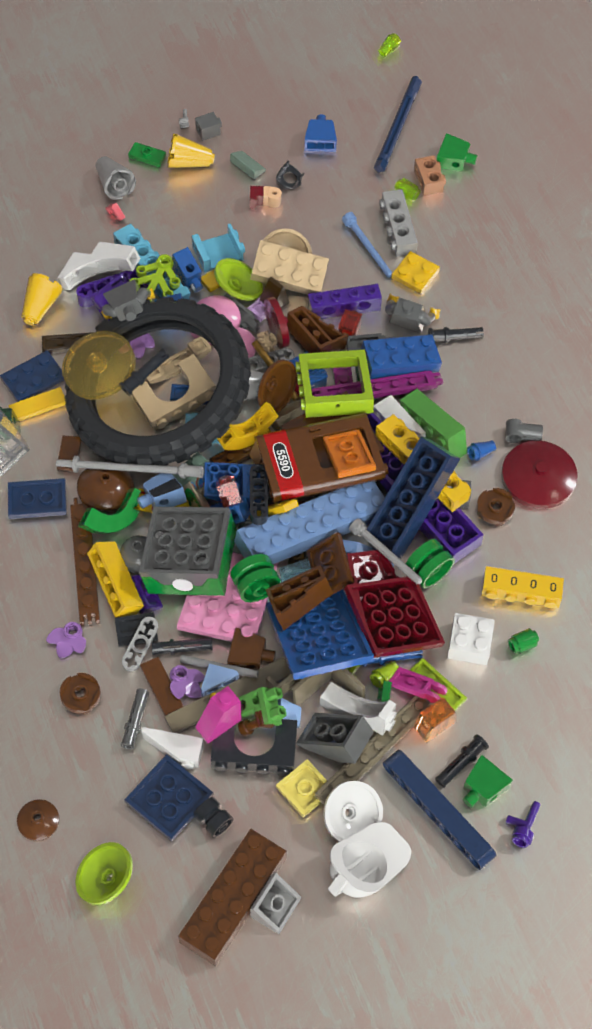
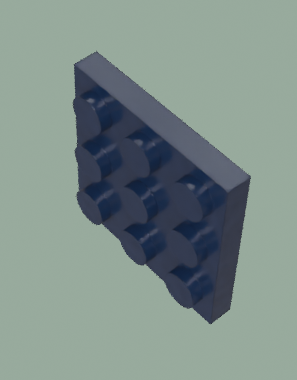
M166 754L124 801L170 841H173L194 818L196 809L205 800L213 797L214 792Z

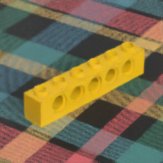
M394 414L376 426L375 435L378 440L405 465L413 451L408 448L414 449L419 441L417 434L409 430L404 421L397 418ZM453 471L438 499L453 512L469 500L471 494L470 486L465 481H462L456 472Z

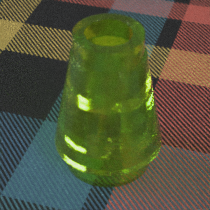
M395 33L389 34L378 50L379 54L386 57L397 49L401 43L400 37Z

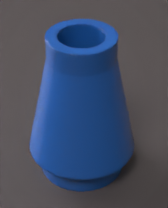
M492 440L471 443L467 447L469 458L476 461L496 450V445Z

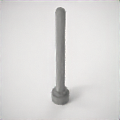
M356 519L350 525L349 530L354 535L365 538L416 584L422 583V578L367 531L366 524L361 519Z

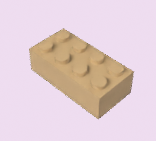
M260 240L250 280L267 284L268 279L272 277L287 290L306 295L321 292L329 259Z

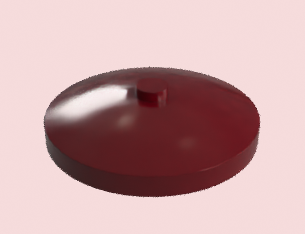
M539 440L527 441L514 447L505 457L501 471L503 485L512 498L522 505L535 509H549L564 503L572 495L578 477L576 465L564 449L556 444Z

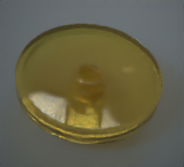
M98 331L87 334L77 340L67 351L62 364L63 378L70 390L82 398L92 400L107 398L121 390L119 383L124 382L131 376L130 373L135 371V353L130 343L118 333Z

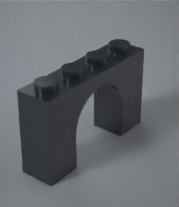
M282 719V725L276 726L275 742L272 748L259 756L244 754L237 748L234 741L236 725H234L212 741L211 768H215L217 771L231 769L239 773L256 771L258 774H268V772L277 773L280 776H287L294 770L297 720Z

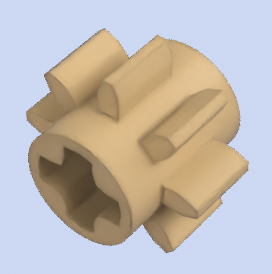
M267 330L257 334L258 338L255 340H258L267 353L275 350L274 346L277 345V339L273 333H269Z

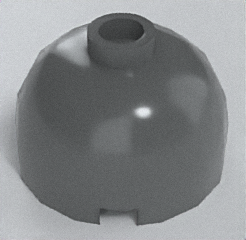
M137 535L130 537L122 544L120 549L128 571L134 573V575H140L139 569L147 538L145 536Z

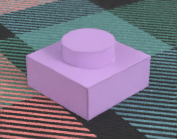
M258 298L247 309L261 322L266 317L264 303Z

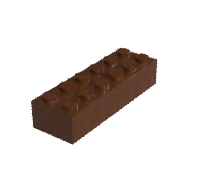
M250 829L178 935L179 943L216 967L250 915L252 905L273 872L277 873L285 862L287 851L253 829Z

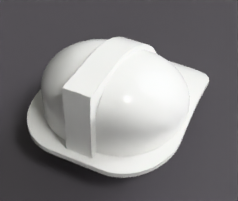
M385 822L371 824L353 836L336 843L330 851V876L333 882L328 890L334 897L343 892L355 898L366 897L379 891L408 864L411 857L409 844L393 826Z

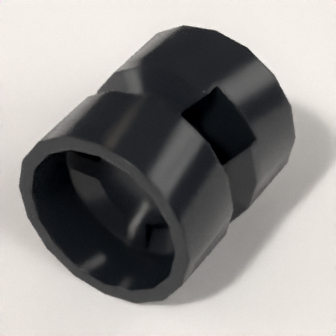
M210 797L196 809L194 817L202 825L206 824V830L215 838L232 824L234 818L227 810H221L222 805L214 797Z

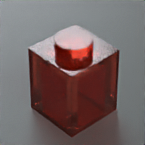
M345 309L338 331L342 334L345 332L349 336L358 335L362 325V314Z
M226 475L220 477L219 481H216V487L224 508L242 502L234 476Z

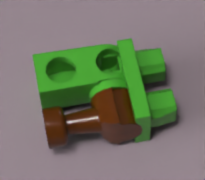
M260 687L255 691L238 697L245 708L241 711V718L245 719L238 723V730L242 736L247 737L253 734L254 729L259 727L270 729L274 726L282 725L281 720L287 716L284 706L278 705L277 701L283 697L281 688Z

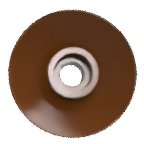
M38 799L28 802L21 808L17 816V826L20 833L25 838L33 841L49 838L54 834L59 825V813L56 807L46 800ZM35 815H41L39 820L33 819Z

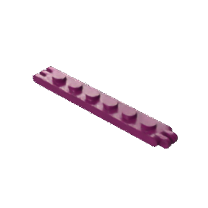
M432 371L371 379L374 399L390 395L407 394L416 389L420 391L432 390L443 384L441 374L439 372L432 373ZM360 381L311 389L312 395L315 397L340 395L345 391L348 394H362Z

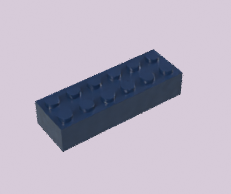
M420 437L368 526L367 531L398 558L402 559L460 458L431 439Z

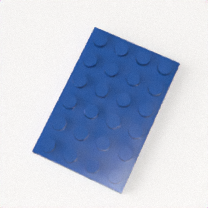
M343 589L326 598L284 631L274 613L271 602L266 604L268 615L294 680L374 662V655L364 633L360 629Z

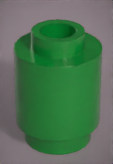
M528 628L512 635L508 639V645L514 654H521L537 647L539 637L535 630L532 631Z

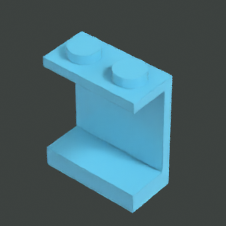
M227 224V234L201 241L198 234L191 236L193 250L204 273L214 270L216 264L222 259L244 260V244L239 242L238 232L236 229H233L231 224Z

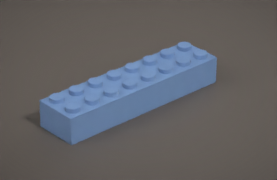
M374 481L341 488L300 504L298 507L285 513L270 516L263 525L250 524L238 529L234 542L244 558L255 554H265L270 557L273 564L305 552L336 532L340 533L341 536L351 533L349 527L358 518L366 526L370 525L385 497Z

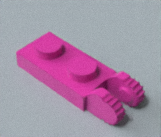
M399 667L389 680V682H392L391 687L423 699L426 698L434 704H439L441 701L438 694L445 695L448 690L446 686L434 681V679Z

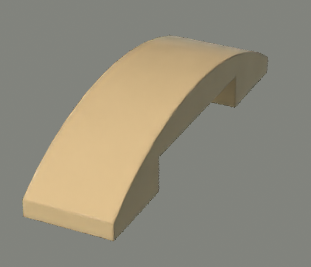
M201 336L187 343L188 348L171 356L146 378L149 384H153L177 376L181 373L178 362L192 354L196 356L198 361L202 360L211 352V345Z

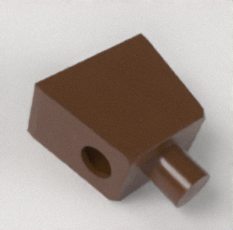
M235 628L227 664L258 670L261 668L262 661H275L276 651L265 649L266 638L254 633L250 637H244L241 634V629Z

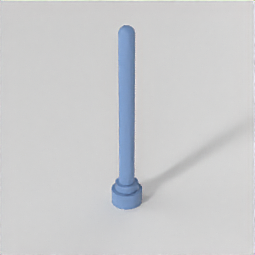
M353 212L346 213L342 217L344 225L352 228L386 277L391 278L392 271L357 225V217Z

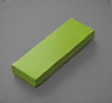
M424 658L410 669L412 672L434 679V681L446 686L448 689L445 695H438L441 698L440 703L451 713H454L467 700L464 694Z

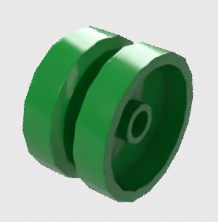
M431 539L422 544L405 563L422 578L420 585L424 589L439 582L455 563V559L448 551H443L444 547L436 539Z
M255 554L244 558L230 572V577L237 587L240 598L244 602H258L267 598L266 589L281 583V579L274 570L270 557L265 554Z

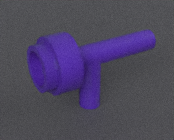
M534 801L525 820L510 815L507 816L506 823L516 826L512 833V841L515 845L522 848L531 845L534 833L530 829L541 806L539 802Z

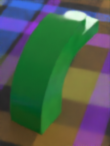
M136 488L128 489L120 508L112 515L104 514L94 508L86 509L78 526L86 531L97 534L112 533L128 527L140 513L134 507L139 504L137 498H139L141 491Z

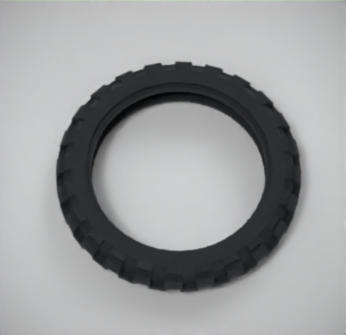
M173 297L158 298L156 302L146 300L143 304L144 310L137 314L133 321H119L117 317H113L109 321L107 319L103 320L95 327L96 332L93 335L89 334L81 343L80 352L75 353L69 366L71 371L70 374H67L65 383V405L69 414V420L78 436L89 449L98 456L106 458L109 462L168 466L169 463L175 461L177 464L191 459L190 456L198 451L202 453L211 447V443L216 438H221L230 429V423L238 418L243 409L242 403L246 400L250 387L251 365L248 358L249 354L238 330L235 329L231 321L223 314L216 312L214 308L203 303L201 305L197 304L194 300L184 298L174 300ZM173 329L197 334L214 346L220 359L218 384L206 406L184 425L158 435L136 436L117 431L100 418L96 407V389L100 375L112 356L130 341L154 331Z

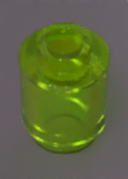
M406 178L399 179L394 187L396 190L403 189L405 199L408 201H416L421 193L418 186Z

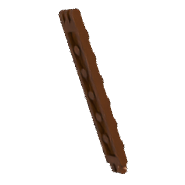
M73 498L74 505H70L80 625L84 626V618H87L88 625H92V617H95L96 624H100L96 573L87 555L93 547L92 532L78 526L85 510L90 507L83 502L78 504V498Z

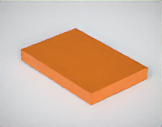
M359 429L323 437L324 446L338 478L376 470V464Z

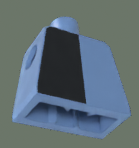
M159 473L143 484L145 495L137 498L142 509L151 504L153 507H174L187 502L183 486L172 474Z

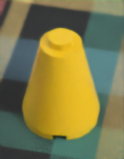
M173 133L172 144L168 154V168L209 167L210 163L213 164L215 154L212 153L211 149Z
M32 273L28 278L21 315L24 323L31 326L40 322L63 290L58 282L54 280V283L48 281L49 277L38 273Z

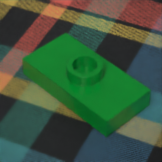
M135 142L128 153V157L160 168L166 157V151Z

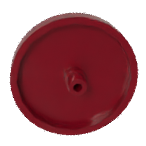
M275 297L265 298L264 312L270 333L276 336L279 349L289 347L288 319L284 316Z

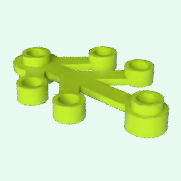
M167 254L160 255L155 263L138 266L136 268V275L140 278L130 279V281L135 279L139 288L140 285L150 282L147 289L152 288L153 292L159 284L163 297L174 295V292L169 289L163 278L164 272L170 279L169 286L172 289L180 287V279L176 277L172 270L174 262L171 256ZM157 270L156 273L147 275V272Z

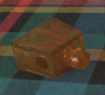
M441 698L420 713L414 728L423 740L428 743L457 722L456 712L445 698Z

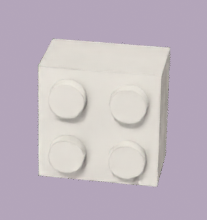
M455 613L447 658L487 665L495 620Z

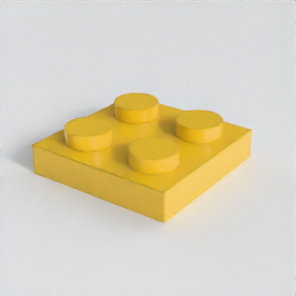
M410 251L392 273L391 278L422 294L439 272L440 266Z

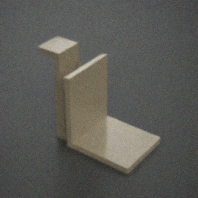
M347 669L296 680L290 674L279 685L270 676L266 678L267 688H281L283 695L288 691H292L293 703L298 706L302 705L330 679H333L348 692L365 699V686Z

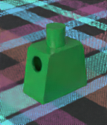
M446 133L437 155V162H440L441 169L463 171L466 163L476 164L478 155L469 153L471 145L469 142Z
M481 755L464 783L463 788L468 794L463 798V802L470 808L478 801L486 807L511 787L513 780Z

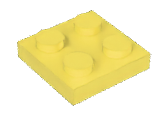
M307 759L277 783L276 788L304 818L321 804L314 797V794L327 780Z

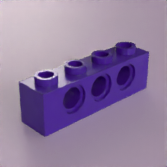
M378 284L308 294V310L320 316V319L381 311L382 296Z

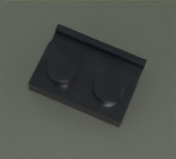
M154 612L115 618L118 647L129 646L141 621L145 617L155 618ZM151 621L149 624H144L146 626L144 634L141 631L139 633L148 639L151 637L147 636L148 631L155 628ZM157 633L152 642H158ZM137 639L134 645L145 644L146 641L144 639Z

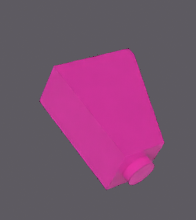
M229 686L211 697L196 725L197 731L207 743H210L241 721V701Z

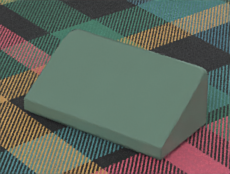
M243 151L230 154V162L254 180L266 171L263 166Z

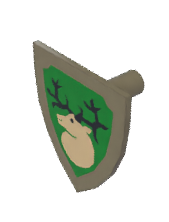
M189 481L183 487L190 507H210L203 496L204 486L195 490Z

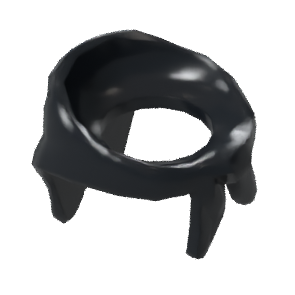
M289 160L281 167L276 176V183L287 190L299 187L305 174L302 173L301 175L294 166L289 164ZM288 172L293 173L296 176V181L294 183H287L283 175Z

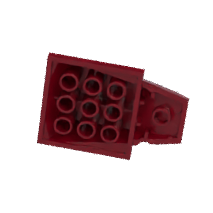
M378 550L347 554L354 583L346 585L344 591L374 658L438 648L445 644L419 584H416L408 576L398 577L395 574L393 565Z

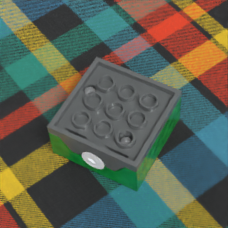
M153 507L139 574L148 594L225 596L237 532L229 508Z

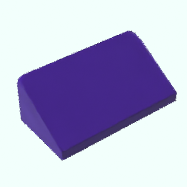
M133 575L131 578L144 605L139 613H151L163 608L158 594H148L141 576Z

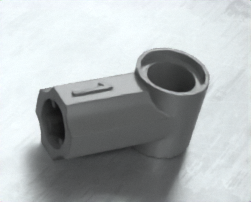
M509 419L506 421L505 438L507 442L518 443L521 440L542 441V425L522 423L519 419Z

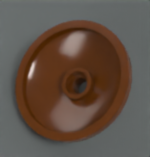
M284 359L278 360L266 369L260 379L257 391L260 407L267 402L278 413L289 403L297 383L296 368L292 362Z
M85 469L77 480V493L81 501L88 507L99 511L119 509L128 489L134 488L133 479L127 471Z

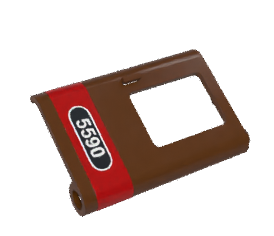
M366 413L255 436L269 480V491L273 503L382 480L388 474L387 464L382 461ZM362 429L376 464L375 471L338 478L334 467L326 469L321 467L312 441L313 439Z

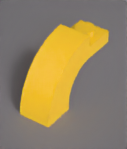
M265 402L250 419L240 424H230V429L221 438L217 439L224 450H239L249 447L255 443V436L271 432L269 427L279 416L271 404Z

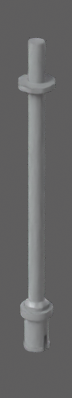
M74 456L73 460L57 459L56 461L57 467H70L74 473H77L80 468L178 474L181 478H203L204 475L203 466L187 465V463H181L179 466L138 465L80 461L79 456Z

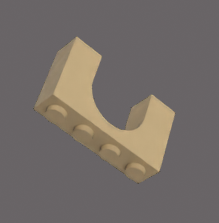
M194 354L178 362L181 373L189 383V389L182 398L170 402L163 401L154 394L146 381L132 392L133 399L154 431L166 427L168 423L180 419L187 412L197 409L201 404L211 399L216 385Z

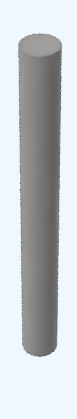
M181 655L180 663L208 668L210 663L236 670L241 676L257 679L259 675L257 670Z

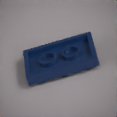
M46 350L1 374L0 378L14 399L19 402L36 396L66 380V375L49 351Z
M65 478L8 482L9 519L67 515Z

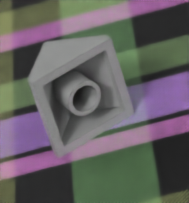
M273 872L250 909L251 918L280 934L302 897L277 873Z

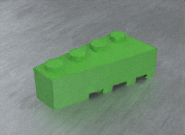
M418 389L400 399L401 406L426 432L425 438L431 439L459 458L467 454L465 427Z

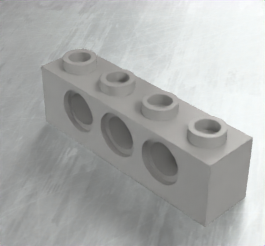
M403 189L382 192V199L379 200L380 209L384 211V223L388 225L387 235L388 237L391 236V249L395 251L396 257L405 256L410 251L417 254L418 242Z

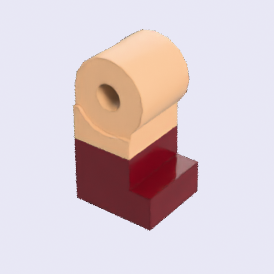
M250 186V209H256L257 205L272 208L280 206L281 190L271 186Z

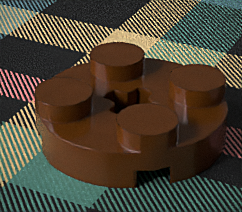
M493 488V490L483 491L478 497L476 505L477 515L485 522L502 526L512 518L515 511V503L512 500L511 494L506 490ZM491 504H499L500 509H494Z
M77 673L75 676L67 677L60 687L61 702L70 712L78 714L90 713L98 705L101 698V690L97 680L87 673ZM83 689L85 695L77 697L75 692H80Z

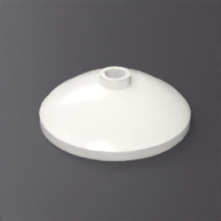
M347 781L341 783L330 792L326 799L323 811L324 822L331 836L338 842L343 841L371 824L382 822L383 808L381 800L376 791L363 782ZM346 809L349 810L348 816L345 815Z

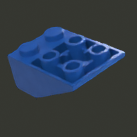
M205 462L204 497L219 502L245 497L250 509V468L255 464ZM256 473L257 478H260V473ZM256 485V486H254V488H255V489H262V486H261V485ZM262 499L254 500L256 503H261Z

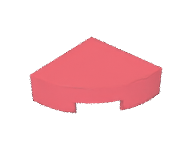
M117 203L105 207L109 214L113 213L116 216V220L121 221L125 218Z

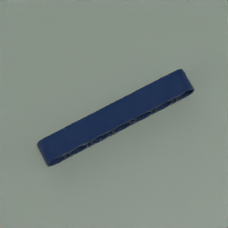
M398 749L383 762L385 770L478 870L484 868L497 856L490 844L403 751Z

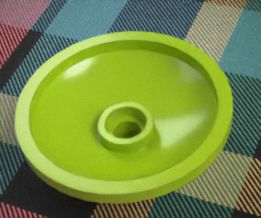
M231 258L222 259L216 264L214 268L216 281L230 296L239 300L251 301L257 299L263 291V284L261 282L250 280L253 269L247 264Z
M115 842L103 843L92 849L84 857L77 870L75 884L79 896L87 903L93 905L105 904L116 898L125 889L132 874L133 862L129 851L121 844Z

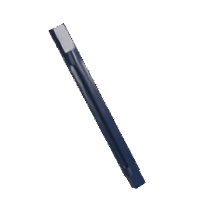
M418 76L411 78L376 160L374 169L378 173L385 171L422 81Z

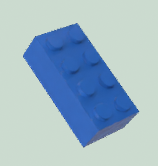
M433 335L363 341L361 350H365L370 380L423 371L436 373L440 371L442 365Z

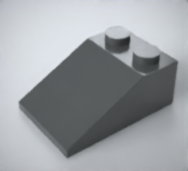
M314 713L296 744L299 747L334 761L355 764L374 732L363 715Z

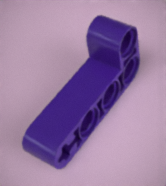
M136 268L133 272L124 271L80 285L76 290L78 304L83 308L95 306L90 298L94 293L121 274L124 275L122 279L124 283L129 282L132 278H140L136 275ZM142 284L140 288H148V284Z

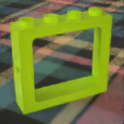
M365 350L299 354V361L295 362L296 373H300L297 374L298 385H301L299 386V397H303L301 399V410H305L306 418L374 412V397ZM358 366L362 394L317 397L312 395L309 370Z

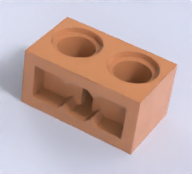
M435 155L415 159L414 172L423 196L443 192L446 178L441 173L440 162H437Z

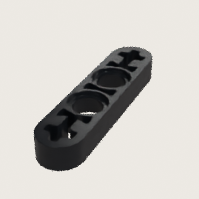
M255 464L250 468V520L256 525H263L268 520L267 474L262 464ZM256 473H260V478H257ZM261 485L263 488L255 489L254 486ZM256 499H262L263 502H262V503H256V502H254V500H256ZM257 511H261V516H257Z

